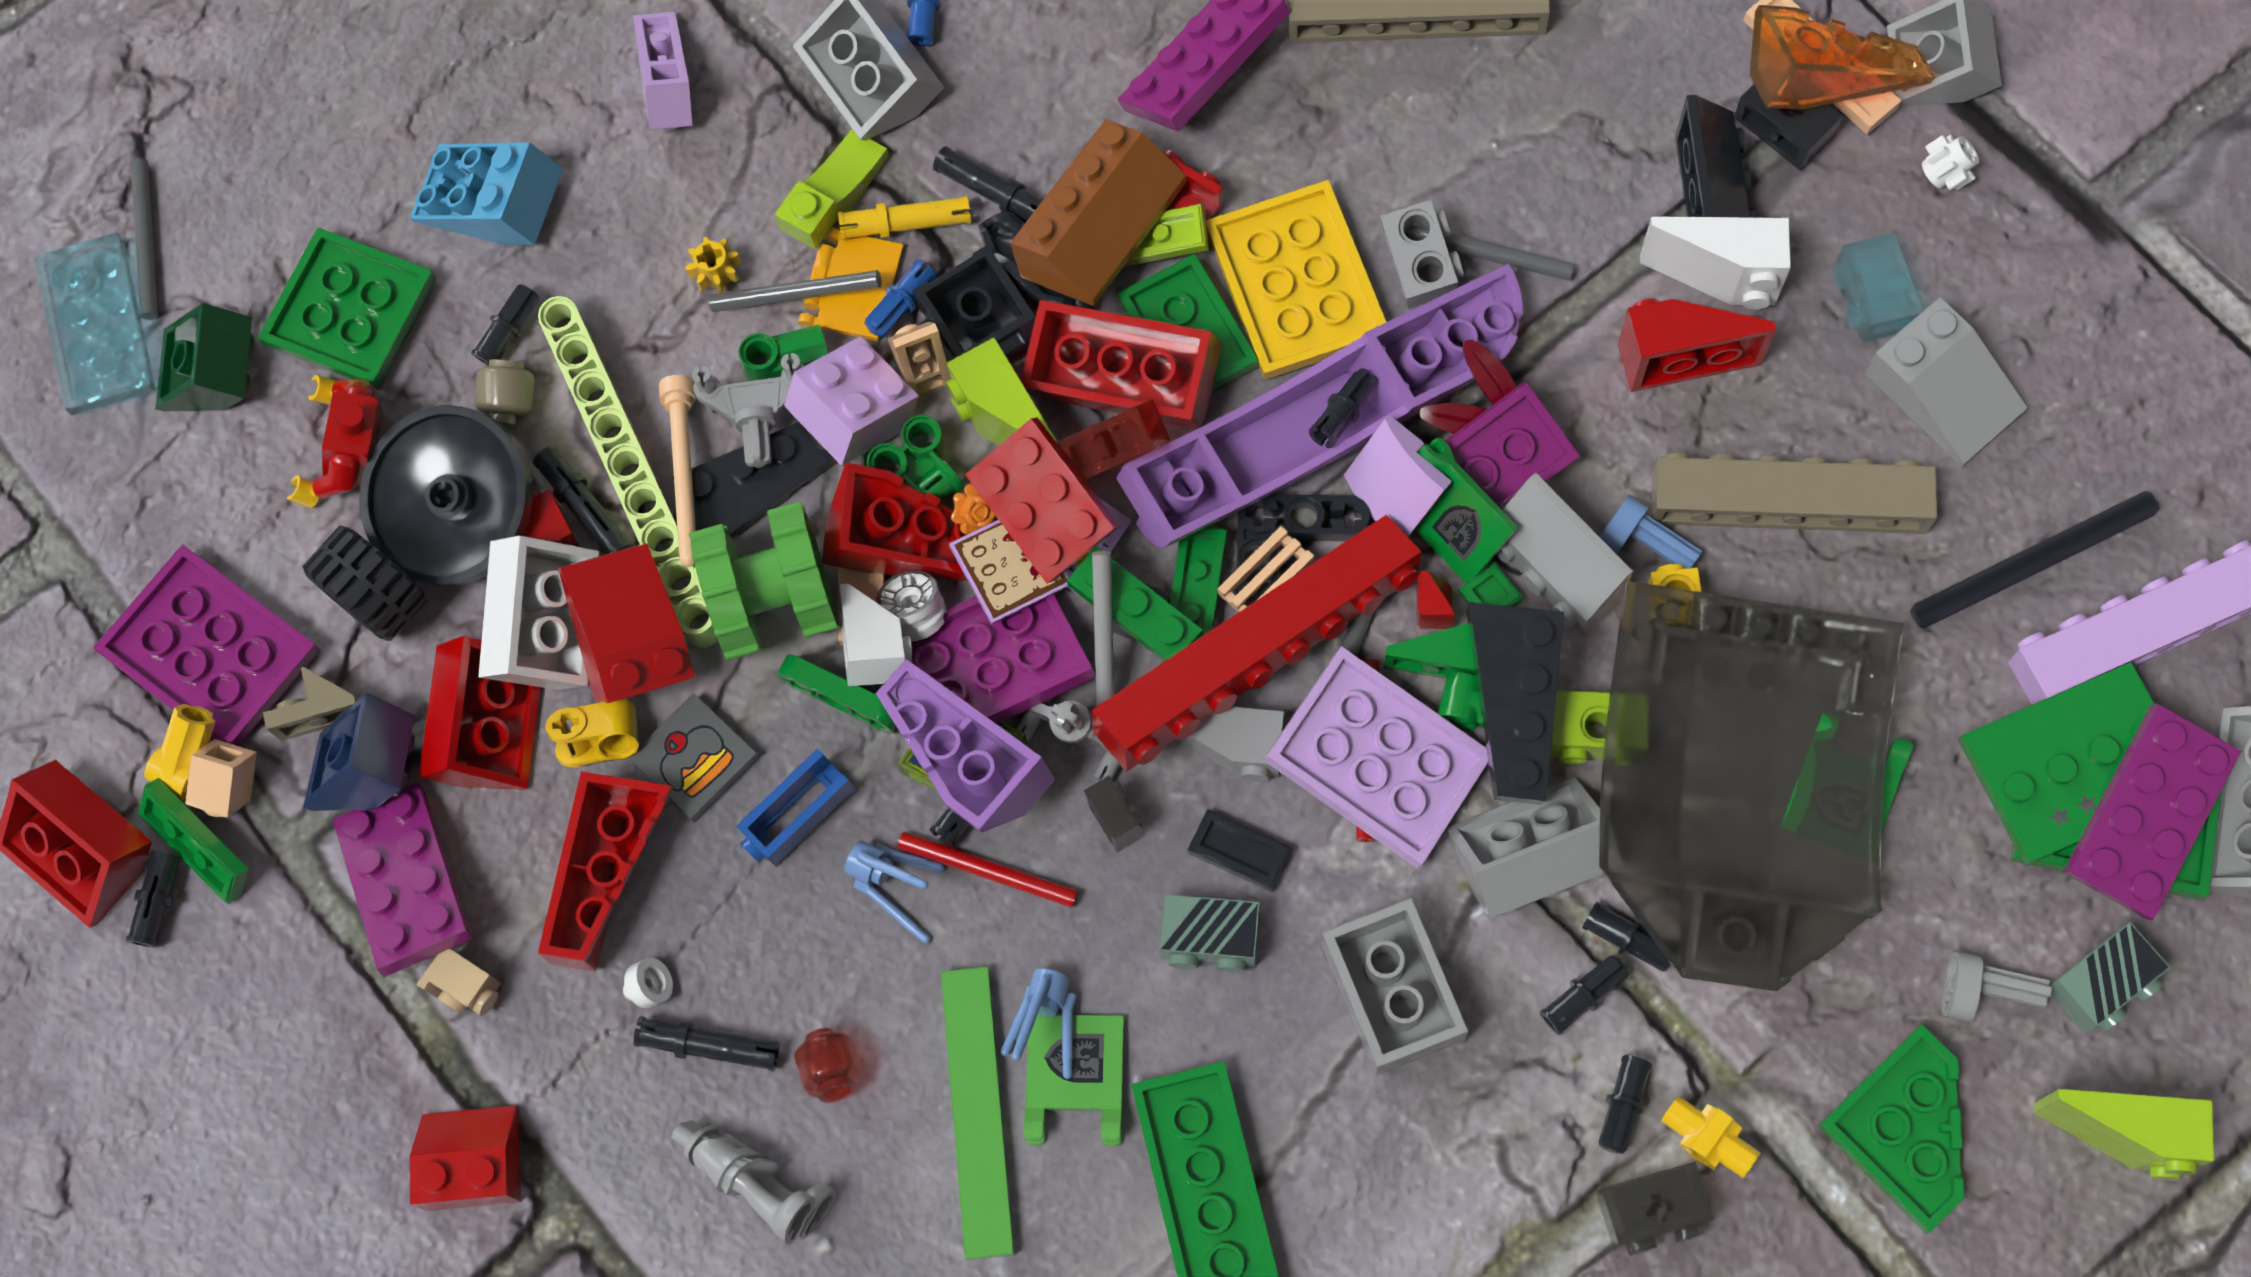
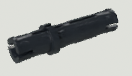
M947 146L938 152L945 157L944 160L937 156L935 157L933 171L943 174L998 204L1001 211H1010L1028 220L1043 201V199L1026 191L1024 184L1014 180L1010 182L952 151Z
M548 446L534 457L533 465L539 469L554 488V497L559 503H566L605 554L634 547V544L627 539L607 511L588 490L585 477L581 473L573 471L558 452L556 446Z
M640 1016L637 1021V1026H640V1029L635 1028L633 1044L635 1047L641 1046L674 1052L675 1058L686 1059L688 1055L768 1069L773 1072L776 1069L777 1062L774 1059L779 1058L780 1041H770L697 1028L693 1026V1022L682 1020L680 1024Z

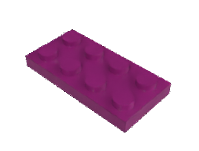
M1210 0L1195 17L1187 22L1185 28L1174 40L1158 53L1156 59L1139 76L1131 81L1129 87L1117 99L1125 112L1179 132L1287 17L1291 11L1286 1Z
M2159 704L2150 705L2063 873L2144 919L2154 920L2241 751Z
M418 782L403 788L398 796H391L377 809L352 810L332 819L375 965L384 978L472 939L425 790Z

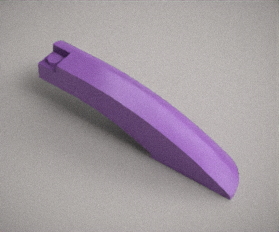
M1509 263L1365 332L1362 337L1243 406L1124 464L1116 479L1139 515L1136 525L1155 546L1166 548L1286 488L1367 444L1388 415H1391L1400 424L1420 413L1421 408L1438 403L1475 380L1463 355V343L1467 340L1476 341L1501 362L1518 338L1516 335L1519 321L1523 315L1520 287ZM1361 368L1367 369L1371 375L1376 377L1377 386L1360 407V417L1356 422L1349 423L1332 448L1325 447L1328 438L1323 446L1318 445L1310 437L1309 429L1326 410L1328 398L1331 394L1339 393L1354 372Z

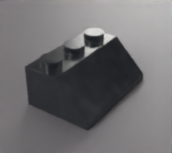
M1687 95L1675 134L1686 216L1757 218L1755 208L1748 207L1746 194H1749L1751 190V176L1748 167L1742 168L1740 154L1744 153L1745 148L1744 132L1742 128H1736L1734 112L1698 95Z

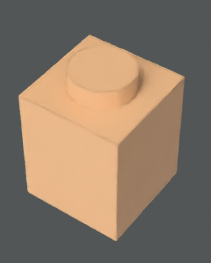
M214 739L191 754L186 805L202 809L209 816L229 817L251 801L257 752Z

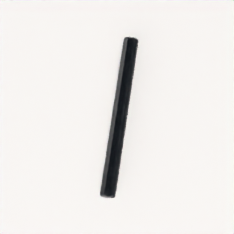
M2141 492L1915 603L1910 609L1911 616L1919 628L1925 629L2155 516L2156 512L2160 509L2159 503L2151 492Z

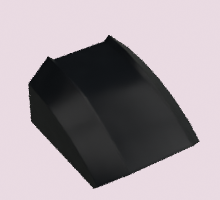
M988 244L974 252L972 257L930 283L927 281L913 290L915 303L927 321L936 324L940 339L955 358L993 337L1007 359L1027 348L1030 344L1036 317Z

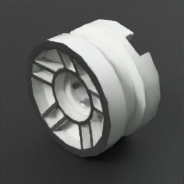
M909 570L896 574L881 586L876 597V602L900 618L902 637L910 636L911 641L928 638L937 632L945 623L943 619L944 613H948L946 603L940 595L936 580L929 573L921 570Z

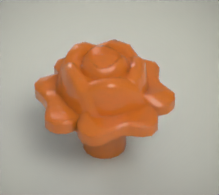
M971 483L965 486L964 493L958 492L954 495L955 508L951 515V520L954 523L960 524V530L963 534L968 535L998 520Z

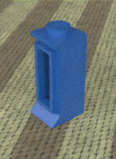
M817 748L736 826L746 836L740 844L758 863L767 858L777 868L780 865L779 862L841 802L858 791ZM819 781L826 790L772 840L765 832Z

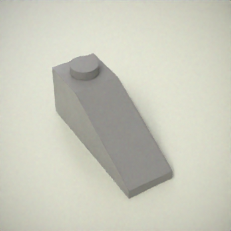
M1230 707L1224 713L1212 714L1200 722L1198 728L1190 736L1179 741L1228 771L1241 774V778L1244 780L1265 782L1268 781L1269 776L1279 777V771L1267 764L1263 759L1283 731L1284 711Z

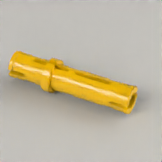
M968 196L886 207L885 203L876 204L874 209L837 212L839 225L857 223L856 225L839 227L841 240L880 234V238L889 237L891 232L963 223L971 224V215L968 210L952 212L970 209Z

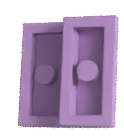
M1388 415L1345 472L1344 477L1355 496L1365 502L1369 509V514L1375 521L1387 515L1409 537L1452 481L1418 454V451L1425 443L1391 415Z

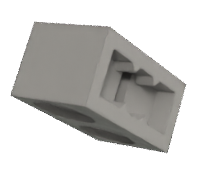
M1430 199L1380 216L1382 229L1408 308L1427 303L1458 288L1457 279L1464 277V272L1457 251L1448 252L1444 237L1450 236L1451 233L1443 210L1435 212L1432 200ZM1417 223L1425 225L1430 230L1427 237L1420 241L1410 240L1405 235L1407 228ZM1433 264L1440 267L1443 274L1435 282H1425L1418 276L1422 267Z

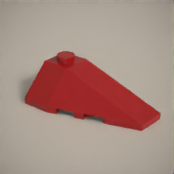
M848 462L844 465L825 522L822 564L860 572L896 575L909 570H921L929 573L934 579L968 581L949 547V543L966 536V534L961 532L960 524L954 523L951 520L953 510L940 504L941 499L929 492L924 495L904 484V479L891 471Z

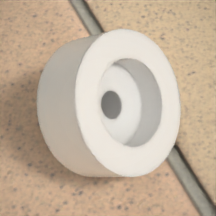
M645 958L631 965L626 970L623 994L637 1006L646 1009L652 1008L667 1001L671 996L673 990L671 974L667 967L658 959Z

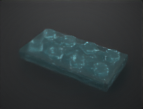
M118 232L34 256L64 409L72 416L156 391L125 242Z

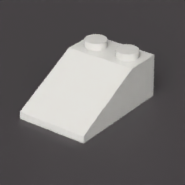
M1651 217L1640 254V263L1727 304L1743 305L1745 308L1752 310L1763 309L1769 305L1776 304L1790 270L1789 218Z

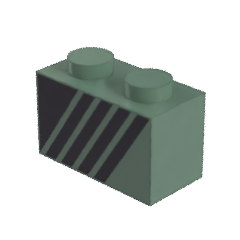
M1164 894L1159 947L1161 960H1169L1170 967L1179 969H1196L1197 963L1216 964V970L1225 973H1244L1245 967L1255 968L1260 912L1259 902Z
M2129 922L2049 986L2052 987L2051 997L2083 1034L2088 1033L2097 1026L2103 1032H2106L2127 1015L2121 1007L2133 997L2142 1003L2164 985L2158 977L2171 967L2134 925Z

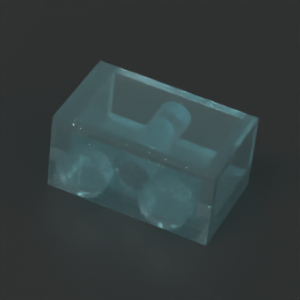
M1895 233L1842 246L1838 258L1832 266L1833 279L1836 287L1844 290L1848 302L1846 304L1848 323L1852 329H1857L1862 343L1896 335L1923 312Z

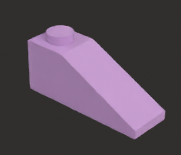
M665 12L633 15L649 130H674L679 127L693 126L689 80L676 13Z

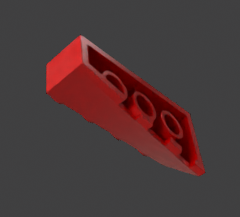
M581 771L538 949V954L550 964L597 971L609 915L673 790L672 786Z

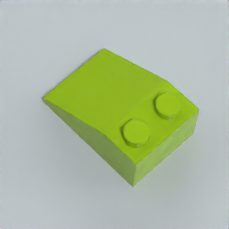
M994 337L947 362L951 379L946 381L945 384L952 396L950 399L951 404L962 422L970 420L977 433L999 446L1031 418L1038 417L1056 441Z
M2057 1089L2033 1103L2034 1114L2133 1170L2150 1171V1178L2154 1180H2181V1175L2196 1174L2198 1167L2214 1161L2213 1109L2211 1100Z

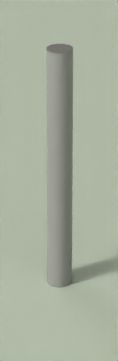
M1107 551L1092 553L1096 706L1114 695L1111 553Z

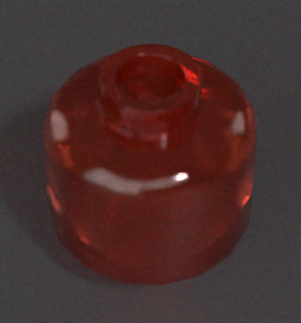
M829 1028L814 1030L806 1036L805 1041L799 1045L794 1054L795 1065L804 1092L813 1098H818L821 1102L834 1103L853 1094L855 1086L862 1078V1066L854 1042L850 1036L843 1032L832 1031Z

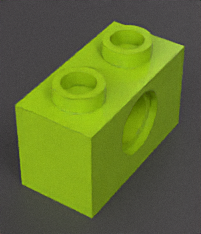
M1556 691L1550 757H1558L1559 762L1570 765L1584 764L1587 762V759H1606V764L1620 767L1630 766L1635 761L1642 760L1647 749V694ZM1590 722L1601 723L1607 728L1609 736L1603 739L1593 738L1587 733L1585 725Z

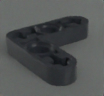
M1272 494L1238 512L1237 569L1245 562L1244 559L1248 552L1258 549L1279 528L1278 518H1264L1263 525H1254L1253 518L1246 517L1253 516L1254 509H1263L1264 516L1278 517V508H1285L1283 528L1288 532L1289 537L1295 538L1297 541L1344 542L1368 527L1369 509L1364 501L1354 496ZM1304 507L1314 511L1317 517L1316 522L1308 528H1300L1294 525L1291 521V515L1298 508ZM1323 509H1330L1329 518H1342L1345 510H1353L1354 517L1361 519L1355 520L1354 527L1350 528L1345 527L1344 520L1330 519L1329 528H1323ZM1278 548L1270 555L1271 560L1278 554ZM1255 570L1248 578H1246V580H1248V582H1245V583L1242 582V583L1236 588V595H1237L1261 570ZM1278 570L1268 579L1271 580V583L1265 582L1261 586V595L1278 580Z

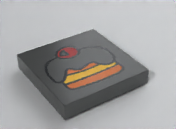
M694 693L639 746L635 754L628 757L652 783L672 786L673 790L669 799L693 822L759 758L758 754Z

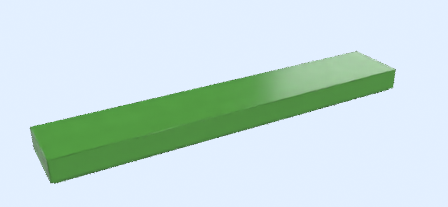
M987 966L942 971L941 981L965 1260L1013 1256L1015 1252L989 968Z

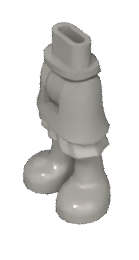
M690 1120L680 1123L675 1128L671 1138L685 1148L684 1156L688 1161L713 1181L718 1192L724 1191L726 1195L733 1194V1196L741 1194L760 1217L768 1223L774 1234L786 1244H792L797 1237L802 1240L808 1237L825 1219L835 1202L837 1192L828 1184H816L807 1192L796 1191L793 1193L778 1182L781 1170L778 1163L770 1161L766 1155L754 1151L730 1134L718 1136L719 1130L712 1125L702 1127L695 1121Z

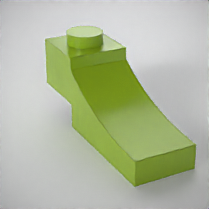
M851 129L835 151L811 176L803 182L797 181L774 214L779 229L816 250L836 220L838 221L837 212H849L853 209L889 157L887 148L871 139L866 141L860 140L854 130Z

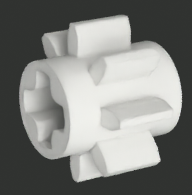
M1951 134L1947 137L1941 135L1925 146L1930 155L1922 161V168L1929 181L1937 188L1947 185L1949 190L1953 188L1959 190L1976 178L1971 169L1979 164V157L1973 145L1965 137L1959 136L1954 140Z

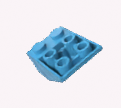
M530 142L439 144L432 156L431 165L423 186L416 197V204L410 220L415 223L504 245H535L563 168Z

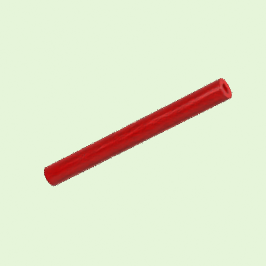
M907 832L901 834L898 842L899 850L1070 908L1074 907L1079 891Z

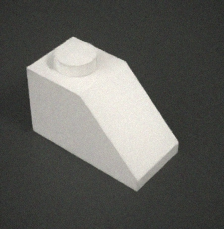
M839 584V617L848 686L884 684L906 659L912 663L910 636L902 637L900 618L850 584Z

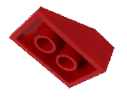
M1648 298L1635 303L1627 309L1617 345L1630 391L1635 392L1761 366L1776 332V326L1774 321L1677 299L1658 301L1656 298Z
M647 543L558 568L595 701L608 704L695 678L682 629Z

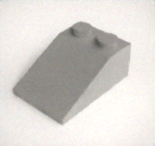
M1941 297L1876 351L1865 372L1869 379L1961 467L2028 409L1974 328Z

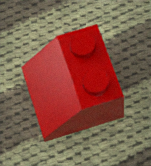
M514 1105L422 1114L409 1156L410 1205L425 1211L521 1202L519 1107Z

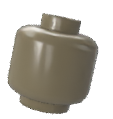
M491 359L489 360V366L482 367L477 372L475 407L480 412L489 414L490 417L501 424L516 425V417L527 416L532 412L535 378L531 372L525 370V363Z

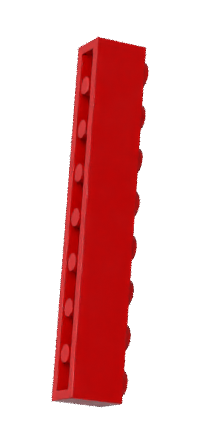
M1387 515L1383 516L1093 708V733L1126 772L1138 764H1148L1159 755L1164 746L1176 738L1181 740L1190 736L1198 728L1200 722L1214 713L1221 714L1227 711L1235 703L1237 697L1251 688L1259 689L1272 678L1274 672L1288 663L1293 665L1301 661L1309 653L1310 649L1323 639L1331 640L1337 637L1345 629L1347 623L1361 614L1366 616L1374 612L1380 606L1383 599L1396 590L1402 592L1408 589L1418 578L1422 551Z

